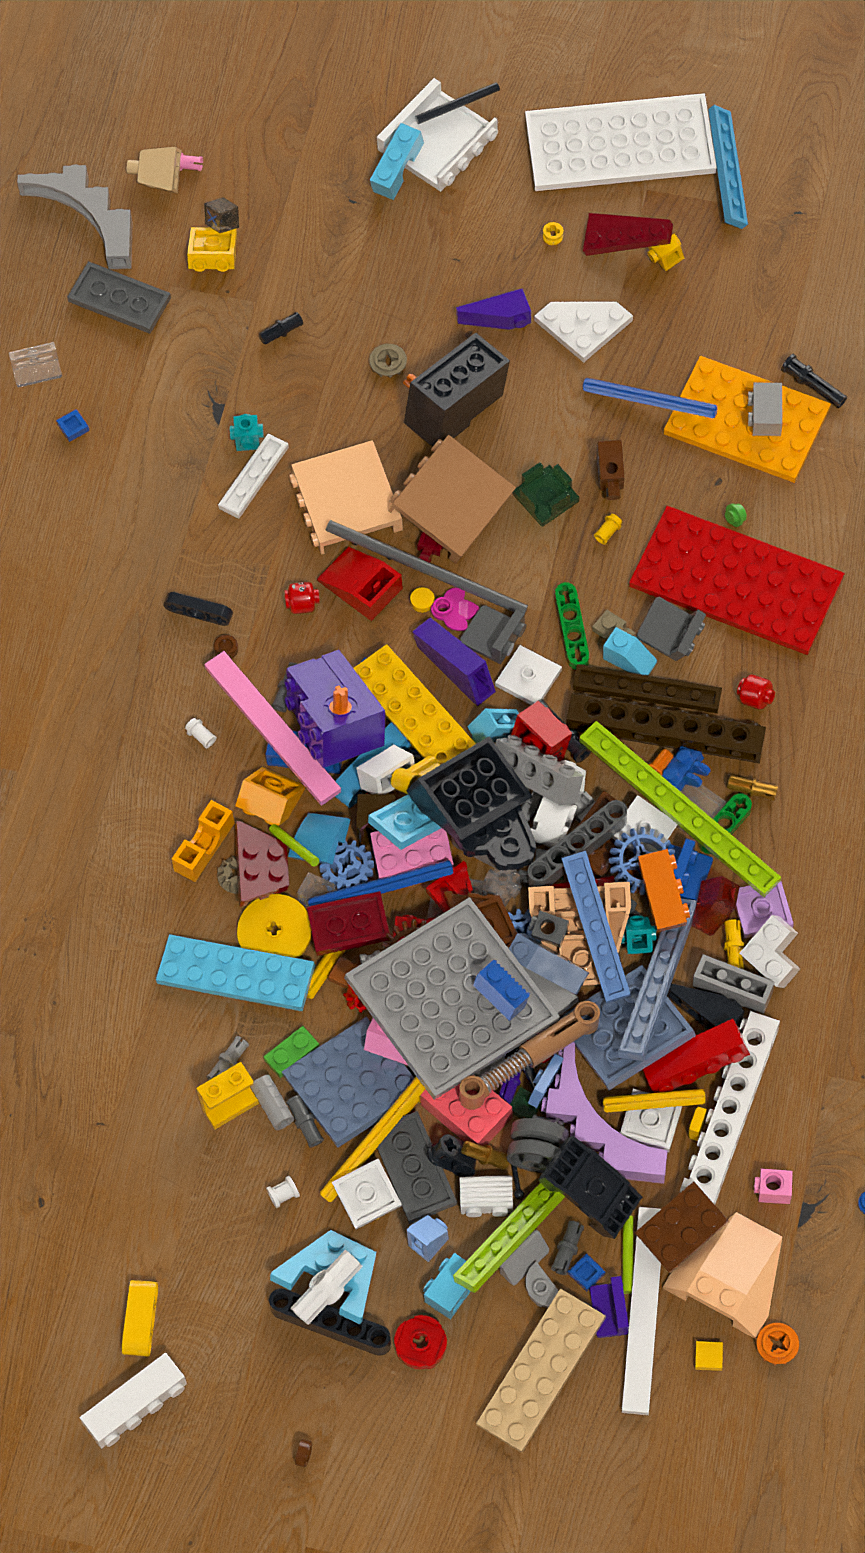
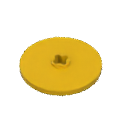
M271 894L268 898L262 900L258 898L246 907L239 919L237 927L239 944L244 949L299 958L309 946L312 937L308 912L299 901L287 895ZM277 925L280 930L277 931V935L273 936L268 931H271L273 926Z

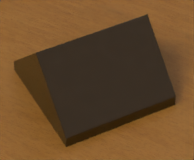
M358 794L356 827L359 847L361 845L368 846L371 843L370 833L378 831L368 823L369 815L395 802L397 798L394 795Z

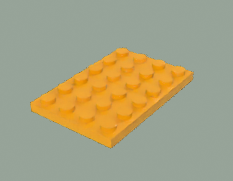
M700 356L680 397L717 405L716 417L709 418L673 410L664 428V435L795 483L826 419L831 403L782 386L781 436H753V426H748V412H752V406H748V392H753V383L774 382Z

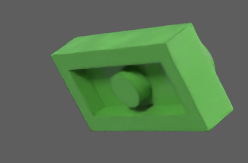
M302 1026L264 1056V1061L281 1078L283 1077V1070L317 1049L319 1043Z

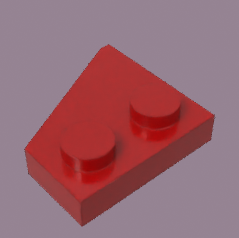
M462 861L453 868V874L441 877L426 887L428 895L444 913L450 910L444 898V892L452 891V894L458 895L473 893L465 861Z

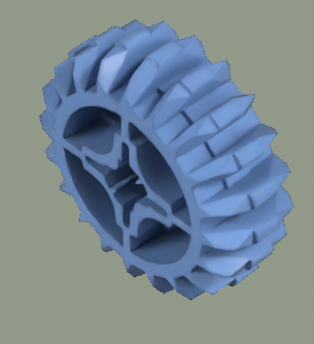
M641 827L638 835L635 828H632L630 836L625 832L622 833L621 838L623 841L616 839L614 844L617 848L610 849V853L616 856L608 859V863L616 864V866L610 869V873H619L614 878L615 882L621 879L625 882H630V893L634 894L637 887L639 888L640 895H644L646 890L643 880L634 878L627 870H636L641 875L638 862L635 863L638 860V856L653 853L647 851L640 842L652 845L657 851L665 850L671 844L670 840L664 843L660 841L664 836L662 833L657 838L654 837L655 829H651L647 835L645 827ZM633 844L634 858L623 863L625 848ZM669 849V855L674 854L675 850Z

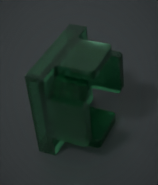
M541 462L537 463L522 474V484L513 491V496L541 527H544L580 501V497L572 489L571 477L559 464H556L554 468L551 465L544 468Z

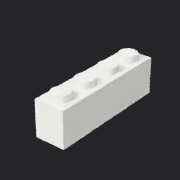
M164 1353L80 1417L81 1422L101 1449L106 1445L110 1447L120 1439V1435L124 1431L136 1428L142 1422L141 1419L148 1413L153 1414L163 1406V1402L169 1397L174 1398L181 1394L185 1389L184 1386L187 1384L185 1376L167 1353Z

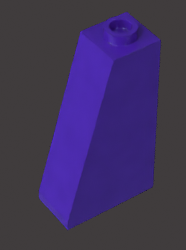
M431 617L412 632L417 647L475 705L479 706L496 692L486 661Z

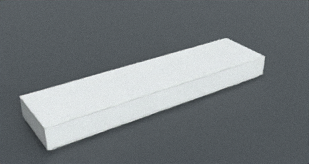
M267 434L218 504L219 509L239 519L289 448L288 443Z

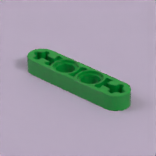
M564 582L556 587L555 600L569 666L576 670L577 664L588 666L589 649L576 587L569 582ZM564 591H567L569 594L568 604H565ZM567 611H573L577 617L573 620H567L563 615ZM572 632H577L581 635V638L578 641H571L567 636ZM578 648L582 658L580 662H577L575 658V649Z

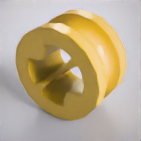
M556 222L546 224L543 228L544 242L548 245L559 244L563 239V227ZM550 231H555L556 236H551Z

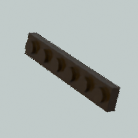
M577 664L573 683V690L717 714L722 693L721 687Z

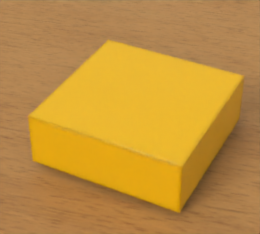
M696 1108L689 1128V1139L698 1141L707 1109Z
M696 1341L695 1370L722 1371L723 1342Z

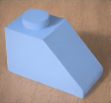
M427 1215L407 1229L408 1246L429 1262L449 1239L448 1227L440 1219H432Z

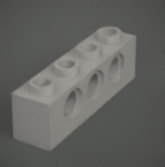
M509 735L507 738L496 740L495 745L526 787L558 805L577 803L584 776L576 772L574 767L558 762L557 758L552 755L541 753L538 747L523 743L522 739L517 736Z

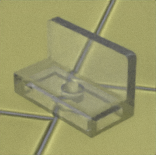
M54 342L8 352L17 387L62 377Z

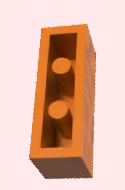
M668 849L638 856V864L656 932L685 926L687 924L686 919L690 918L687 903L682 904L680 894H683L684 891L681 879H676L673 871L677 869L674 854L669 855Z

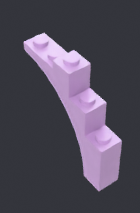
M575 1042L566 1046L564 1050H560L558 1055L564 1058L561 1064V1074H556L555 1089L549 1088L548 1097H543L541 1112H546V1118L554 1120L560 1118V1121L571 1124L570 1137L574 1136L588 1148L599 1152V1156L627 1180L664 1184L667 1150L645 1146L628 1139L611 1128L596 1113L581 1087L575 1064Z

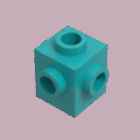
M242 414L240 416H233L234 426H230V439L235 440L236 450H257L260 446V438H264L263 423L258 424L257 415Z
M631 916L627 920L621 944L625 943L627 954L653 952L652 941H656L655 926L650 925L649 917Z

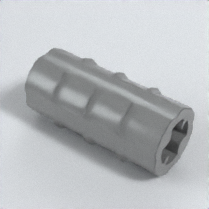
M264 1075L256 1079L250 1087L274 1129L281 1130L294 1121V1117L270 1075Z

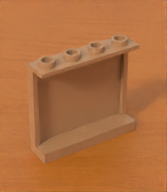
M448 435L444 441L439 439L431 449L434 453L430 458L425 456L417 466L420 469L416 475L413 473L409 475L403 483L406 486L402 492L397 490L390 499L392 505L388 511L391 513L395 509L452 553L449 559L456 564L508 500L516 487Z

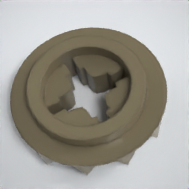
M380 345L370 355L372 370L378 373L380 377L384 375L391 378L395 374L400 375L401 371L406 369V353L397 345ZM386 355H389L392 361L390 367L386 365Z
M232 855L231 858L223 860L218 868L217 879L224 890L230 893H238V876L232 877L231 870L232 868L237 871V857Z

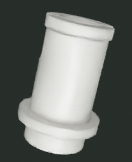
M193 718L185 727L189 736L193 735L207 749L214 744L217 737L202 725L203 722L200 719Z

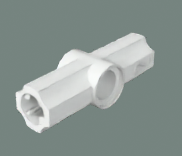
M344 1250L327 1270L318 1272L309 1283L310 1288L291 1309L309 1325L326 1305L333 1304L342 1296L344 1286L363 1266L348 1251Z

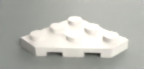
M550 302L534 316V321L584 363L631 323L633 315L617 302Z

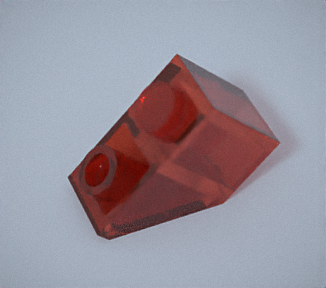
M724 876L701 881L692 927L709 936H713L735 910L740 886Z

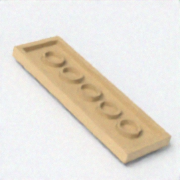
M560 1288L476 1423L477 1426L523 1453L603 1324L606 1316Z

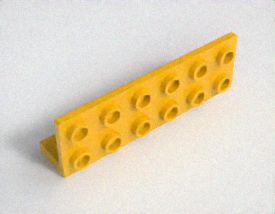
M387 644L353 668L385 709L387 718L423 758L431 755L442 765L476 744Z

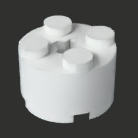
M543 797L535 816L533 827L531 828L535 842L552 848L566 837L577 806L573 804L558 805Z

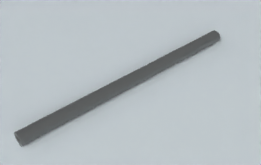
M330 520L326 527V531L507 610L515 612L517 609L524 614L527 611L528 605L337 522Z

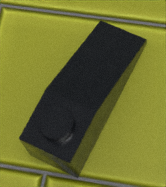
M672 983L667 994L669 1000L707 1030L731 1019H734L737 1026H739L743 1020V1008L734 999L729 1000L723 995Z

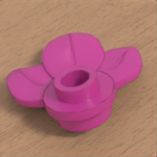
M452 588L445 593L444 597H439L431 605V613L436 619L444 621L448 628L455 631H465L468 628L466 620L473 618L477 614L479 606L464 599L465 591L459 588ZM441 608L447 609V611L441 612L439 610Z

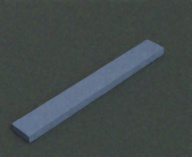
M681 898L682 904L687 903L690 918L686 919L687 924L682 927L662 931L659 935L618 1050L619 1058L644 1061L698 909L697 900Z

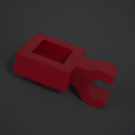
M425 532L422 533L417 544V550L422 551L419 558L431 563L433 555L440 557L444 548Z

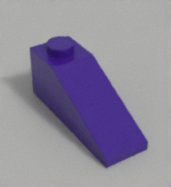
M518 289L456 307V318L458 324L510 330L522 328L530 324L531 309L523 289Z

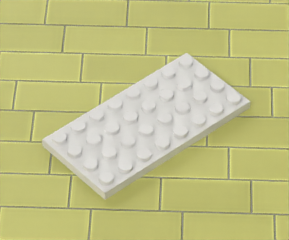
M705 93L525 111L535 191L714 174L717 170Z

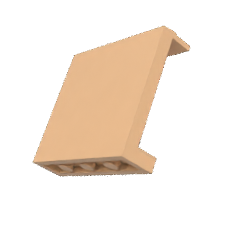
M373 440L291 464L293 474L289 475L290 482L293 488L297 487L299 493L296 494L299 507L305 508L306 513L303 514L307 527L312 528L313 533H310L314 547H319L321 555L325 554L324 546L346 540L326 531L330 520L362 534L390 526L394 533L403 530L401 514L395 509L391 513L388 511L392 505L390 499L393 493Z

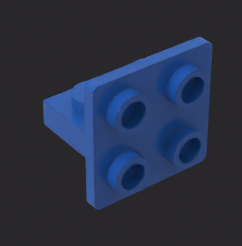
M690 839L685 840L683 848L670 844L666 849L675 850L674 857L677 860V869L674 870L676 879H681L684 891L683 894H680V897L697 900L698 902L713 863V858L695 851L696 841Z

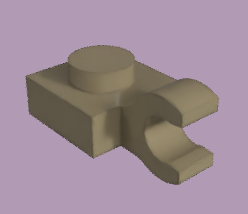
M606 610L592 626L593 632L608 640L615 627L632 636L636 634L630 628H626V621L609 610Z

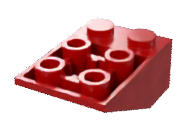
M350 547L317 578L319 583L370 621L403 589L402 575L384 561Z

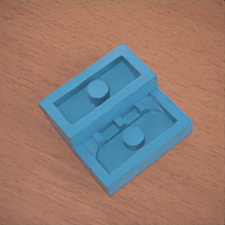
M309 813L301 823L294 839L318 857L319 863L333 865L338 843H345L351 819ZM290 849L288 857L305 861Z

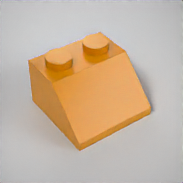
M261 767L243 780L235 806L241 808L248 815H256L263 818L270 825L276 824L279 826L290 817L305 790V786Z

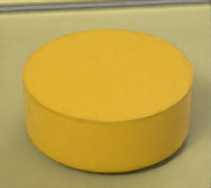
M424 587L415 589L410 597L412 608L421 613L430 611L431 605L435 601L433 592Z

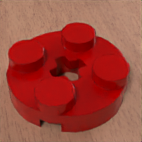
M418 1315L408 1321L405 1320L398 1327L394 1337L397 1357L405 1365L413 1369L434 1368L443 1359L447 1350V1337L441 1324L436 1319L426 1315ZM421 1336H424L425 1342L428 1345L417 1348V1344L413 1343L415 1339L419 1340Z

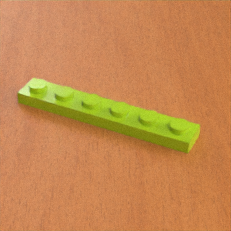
M540 1183L453 1275L454 1282L476 1293L565 1196L560 1192L549 1191Z

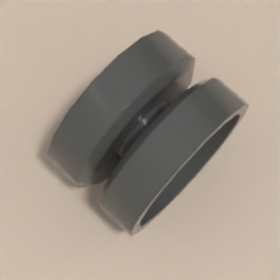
M523 1118L514 1121L511 1130L513 1142L508 1146L507 1161L520 1169L543 1173L566 1138H568V1130L557 1123L542 1119Z

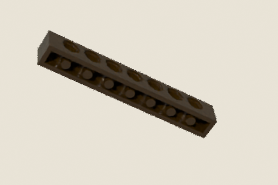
M572 693L566 718V725L571 730L574 729L581 733H584L597 721L611 734H617L621 740L680 749L682 746L699 751L702 754L759 764L766 732L765 726L755 722L742 723L731 718L718 719L708 714L695 715L684 710L672 711L656 705L649 707L633 701H616L610 697L597 698L587 693ZM592 711H595V712H598L599 714L596 715V716H592V715H589L588 713H589V712H592ZM622 716L623 719L615 720L612 717ZM638 720H645V721H647V723H646V724H639V723H637V721H638ZM663 724H669V725H671L672 727H670V728H663V727H661V725H663ZM687 728H693L696 731L693 733H689L685 730ZM716 732L720 734V736L713 737L710 735V733ZM735 737H742V738H744L745 740H743V741H736L734 738H735Z

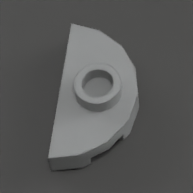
M536 1261L529 1268L526 1275V1291L530 1299L537 1306L548 1308L557 1295L558 1289Z

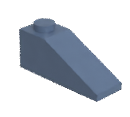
M517 933L509 947V950L520 965L575 995L578 994L589 974L588 971L527 934Z

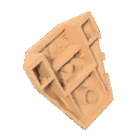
M630 882L604 883V886L597 887L618 953L631 910ZM554 886L528 887L531 917L533 915L538 917L539 911H543L569 920V926L561 948L543 941L541 943L589 972L582 986L601 985L571 888L554 889ZM546 922L541 926L542 933L547 935L552 934L555 930V925L550 922Z
M736 1212L728 1219L729 1222L671 1272L663 1289L685 1301L689 1296L732 1319V1327L756 1339L769 1316L782 1236Z

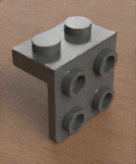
M657 597L653 600L636 636L642 642L677 661L684 656H689L695 646L692 642L695 636L702 632L705 626L703 620L706 614L700 610L688 614L663 598Z
M484 605L479 609L460 641L471 650L501 665L505 657L511 654L518 637H521L526 629L525 614L516 609L510 618Z

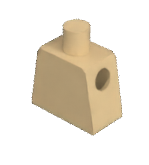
M177 147L141 150L139 161H127V173L138 174L137 181L144 186L177 194L182 150Z

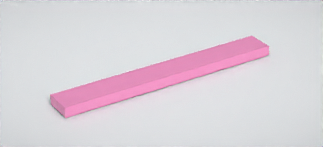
M225 651L204 664L209 674L321 806L341 793L339 785L320 763L312 758L310 751L301 743L299 738Z

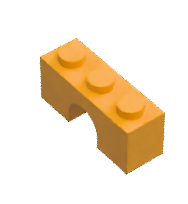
M213 800L209 802L199 817V826L192 840L189 842L184 839L171 859L174 871L193 882L197 881L235 824L233 812Z

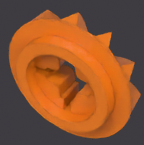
M772 1323L765 1326L759 1332L756 1341L758 1353H760L764 1361H768L773 1365H786L795 1358L799 1349V1339L796 1332L790 1326L783 1323ZM785 1337L782 1343L785 1349L777 1348L771 1352L773 1347L771 1340L778 1341Z

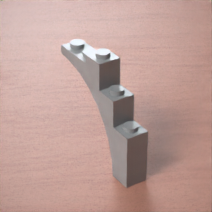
M86 165L63 166V174L28 173L18 175L17 183L20 195L39 196L63 203L82 214L95 227L105 246L108 269L132 268L133 222L131 211L124 209L110 210L111 200L108 187L102 188L97 186L88 188L89 178Z

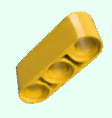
M130 1281L122 1340L123 1355L150 1356L158 1297V1282Z

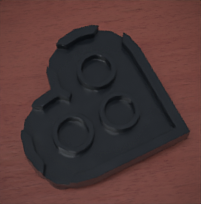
M520 805L459 842L454 838L455 843L463 850L465 856L487 855L499 871L516 870L530 865L533 862L536 849L535 838Z

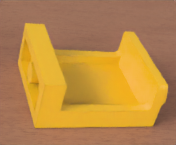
M242 1062L196 1088L202 1111L214 1129L221 1127L259 1104L258 1099L250 1088L254 1084L253 1079Z

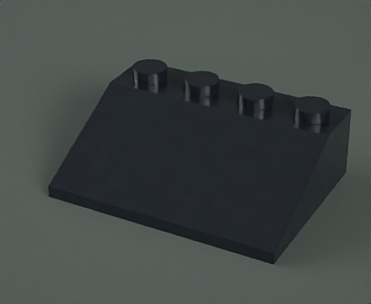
M490 736L421 776L406 790L423 814L459 842L533 797Z

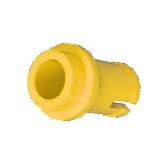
M615 514L606 516L605 522L594 534L595 539L599 543L606 545L614 532L621 529L622 520Z

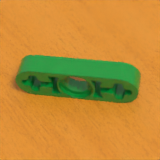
M745 794L734 795L713 820L718 823L721 819H729L732 822V826L725 830L732 835L750 815L752 808L751 799ZM736 803H737L738 805L744 803V804H745V809L740 808V809L736 812V817H735V815H734L733 813H734L735 810H736ZM698 842L699 849L702 852L712 854Z

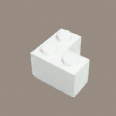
M771 915L739 953L767 979L774 981L776 987L785 988L800 970L796 964L782 953L798 932L779 916Z

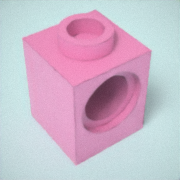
M761 1169L760 1178L755 1177L754 1193H759V1202L790 1204L792 1196V1171ZM770 1182H774L778 1184L780 1188L777 1190H770L767 1188L766 1185Z

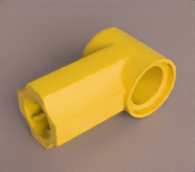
M429 755L408 769L398 768L392 774L391 785L394 789L408 794L406 790L418 778L440 766L435 757Z

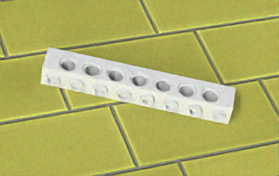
M750 1011L748 1019L743 1018L739 1029L750 1055L744 1057L740 1062L725 1066L722 1078L726 1080L723 1087L718 1086L714 1096V1101H717L715 1110L710 1109L705 1122L709 1124L706 1133L701 1132L697 1143V1146L701 1147L698 1156L693 1155L688 1169L692 1170L689 1179L684 1178L680 1193L694 1181L708 1198L716 1204L777 1036L779 1020ZM757 1039L760 1044L753 1046L748 1043V1040ZM747 1061L752 1064V1067L743 1068L739 1064ZM734 1084H740L744 1087V1089L741 1091H735L731 1088V1086ZM732 1107L736 1112L727 1114L722 1109ZM721 1129L726 1131L727 1135L718 1137L714 1132ZM713 1152L716 1153L719 1156V1158L716 1160H709L706 1157V1154ZM699 1176H707L711 1181L704 1184L700 1183L697 1178Z

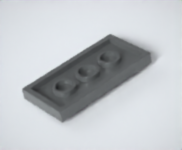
M88 261L67 298L68 302L151 334L169 303L171 294Z
M418 1111L403 1116L377 1147V1151L402 1204V1209L409 1224L427 1215L431 1216L457 1205V1200L443 1168L433 1165L428 1160L426 1151L432 1143Z

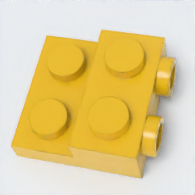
M191 227L187 253L188 268L198 272H202L205 269H217L221 272L235 269L237 228Z

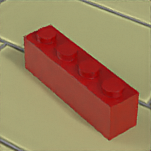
M731 1019L696 1035L644 1068L643 1071L654 1093L671 1092L682 1085L695 1082L704 1075L716 1073L726 1065L740 1062L750 1053L740 1029L734 1019Z

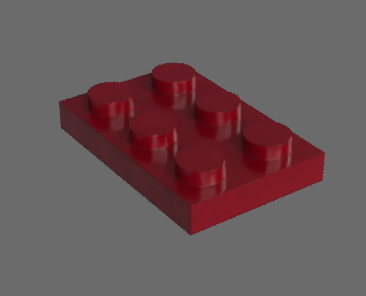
M380 891L307 907L317 956L390 941L386 937V934L390 932Z

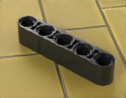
M280 1288L274 1290L269 1296L271 1312L278 1319L374 1355H385L391 1349L390 1332L380 1324L364 1318L362 1323L358 1324L339 1315L340 1309L326 1305L312 1322L307 1325L291 1309L302 1295ZM284 1299L288 1301L287 1306L284 1308H277L275 1306L278 1300ZM327 1318H335L337 1320L336 1324L330 1327L324 1325L323 1322ZM352 1327H359L362 1330L356 1336L348 1334L349 1329ZM377 1336L386 1338L385 1343L382 1345H376L372 1340Z

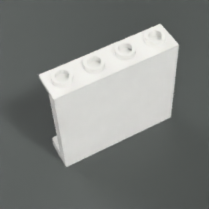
M433 78L377 136L378 151L383 154L385 153L400 123L420 130L424 144L415 161L409 160L405 168L441 192L446 186H450L453 183L455 176L460 171H464L475 156L481 154L484 146L489 141H493L496 138L498 127L496 118L488 122L465 106L418 124L415 119L416 115L455 100L442 92L441 82Z

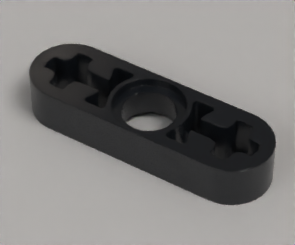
M169 592L163 604L170 612L222 626L229 625L233 615V611L225 605L176 592Z

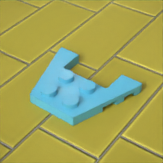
M330 1230L273 1270L270 1280L291 1290L304 1271L315 1276L318 1272L327 1270L341 1253L346 1250L363 1267L344 1286V1291L350 1294L340 1307L339 1315L361 1324L376 1252Z

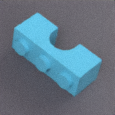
M400 123L370 179L373 192L394 200L404 182L403 171L409 160L415 161L424 144L420 130Z

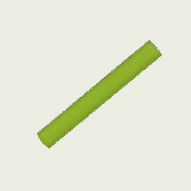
M273 824L269 827L270 833L311 866L315 867L319 864L318 857L278 825Z
M631 1215L623 1225L622 1284L624 1294H632L633 1216Z

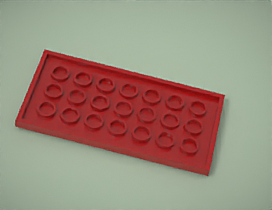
M667 505L629 582V587L654 597H661L672 604L693 612L700 610L706 614V617L808 656L844 579L845 573Z

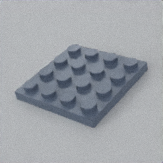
M642 965L625 975L631 996L606 1003L603 991L601 990L585 1000L598 1005L600 1009L599 1026L594 1033L583 1035L575 1040V1046L608 1090H611L696 1036L692 1027L669 998L666 997L644 1061L619 1058L618 1050L647 972ZM576 1007L561 1015L559 1020L573 1012ZM584 1015L581 1017L584 1020L592 1019V1017L588 1015Z
M367 1017L282 1071L285 1080L295 1093L300 1095L305 1106L313 1114L337 1148L377 1123L414 1079V1076L403 1063L364 1050L367 1029L371 1023Z

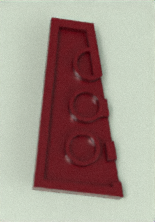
M589 213L583 252L586 256L667 245L671 243L673 223L670 219Z

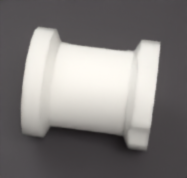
M290 1176L285 1177V1181L266 1188L276 1208L280 1207L282 1202L292 1197L297 1198L300 1196Z

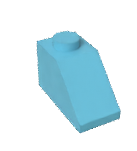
M615 627L603 646V659L629 673L649 676L657 664V659L636 637Z
M485 708L467 727L476 743L489 736L493 742H496L497 739L507 738L511 735L519 713L517 709Z

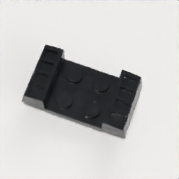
M574 1136L566 1138L538 1179L546 1189L562 1193L591 1219L589 1226L600 1235L612 1239L617 1237V1234L643 1198L626 1178L594 1150L585 1146Z

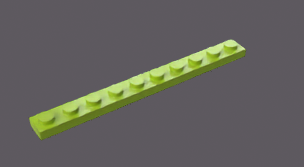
M596 721L579 737V741L762 897H765L781 881L779 874Z

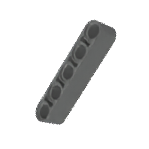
M618 800L609 802L532 862L528 868L530 887L550 886L566 874L563 863H554L553 859L558 857L564 858L586 851L587 856H589L622 830L627 823L626 805ZM617 812L622 816L620 818H612L610 815ZM598 827L601 828L603 831L601 833L596 834L593 833L591 830L593 828ZM579 842L584 846L577 849L572 847V844ZM536 873H543L546 875L542 879H537L533 877V875Z

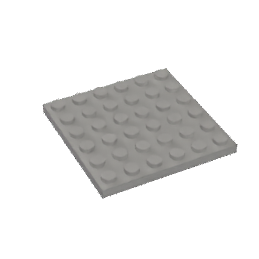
M470 897L351 970L344 977L434 1100L459 1085L466 1077L473 1076L548 1028L560 1018ZM492 960H497V964H500V967H504V971H508V974H511V978H515V982H519V985H522V989L530 992L525 1008L510 1021L473 986L476 975Z

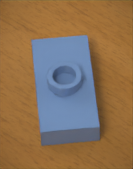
M554 1054L546 1070H539L533 1082L537 1085L532 1092L528 1104L536 1108L538 1107L564 1060L563 1057Z

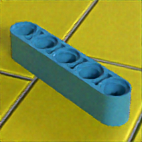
M392 722L385 728V746L359 755L335 781L341 788V793L336 795L335 798L348 808L353 807L357 803L358 794L367 793V791L360 787L357 773L358 766L393 745L403 750L411 746L410 742Z

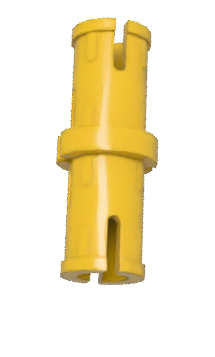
M727 920L724 922L726 932L724 950L727 951V964L744 970L743 957L739 954L744 948V942L741 939L740 920Z

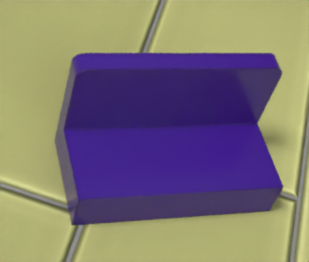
M621 1276L611 1277L610 1284L591 1286L592 1308L606 1316V1319L596 1333L597 1338L628 1335L629 1325Z

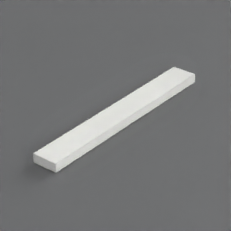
M639 1207L637 1230L661 1209ZM638 1237L636 1239L622 1413L649 1415L661 1263Z

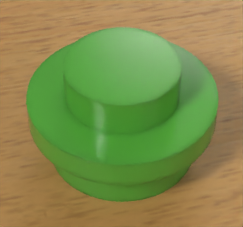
M732 503L726 507L725 518L729 524L739 527L746 520L747 514L741 504Z

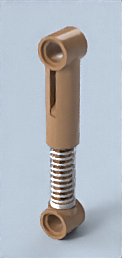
M591 1001L580 1002L573 1012L519 1046L518 1052L508 1057L507 1060L504 1059L503 1062H500L496 1067H492V1069H489L488 1072L481 1074L479 1077L468 1076L463 1079L459 1087V1101L461 1105L469 1110L480 1108L485 1098L490 1095L489 1093L495 1090V1087L499 1088V1084L503 1085V1082L506 1083V1079L510 1081V1077L514 1078V1075L517 1076L518 1073H521V1070L525 1071V1067L529 1068L530 1066L534 1068L583 1035L594 1033L599 1026L600 1009L598 1005ZM584 1015H588L592 1017V1019L584 1020L581 1017ZM469 1090H475L478 1092V1094L469 1095L466 1092Z

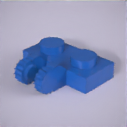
M681 746L663 771L662 777L681 792L685 785L697 788L701 786V778L693 773L708 776L711 770L705 763H701L704 759L701 752Z

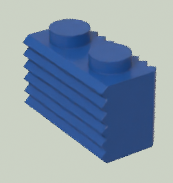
M492 960L476 975L473 985L509 1021L525 1008L530 996V992L522 989V985H519V982H515V978H511V974H508V971H504V967H500V964H497V960Z

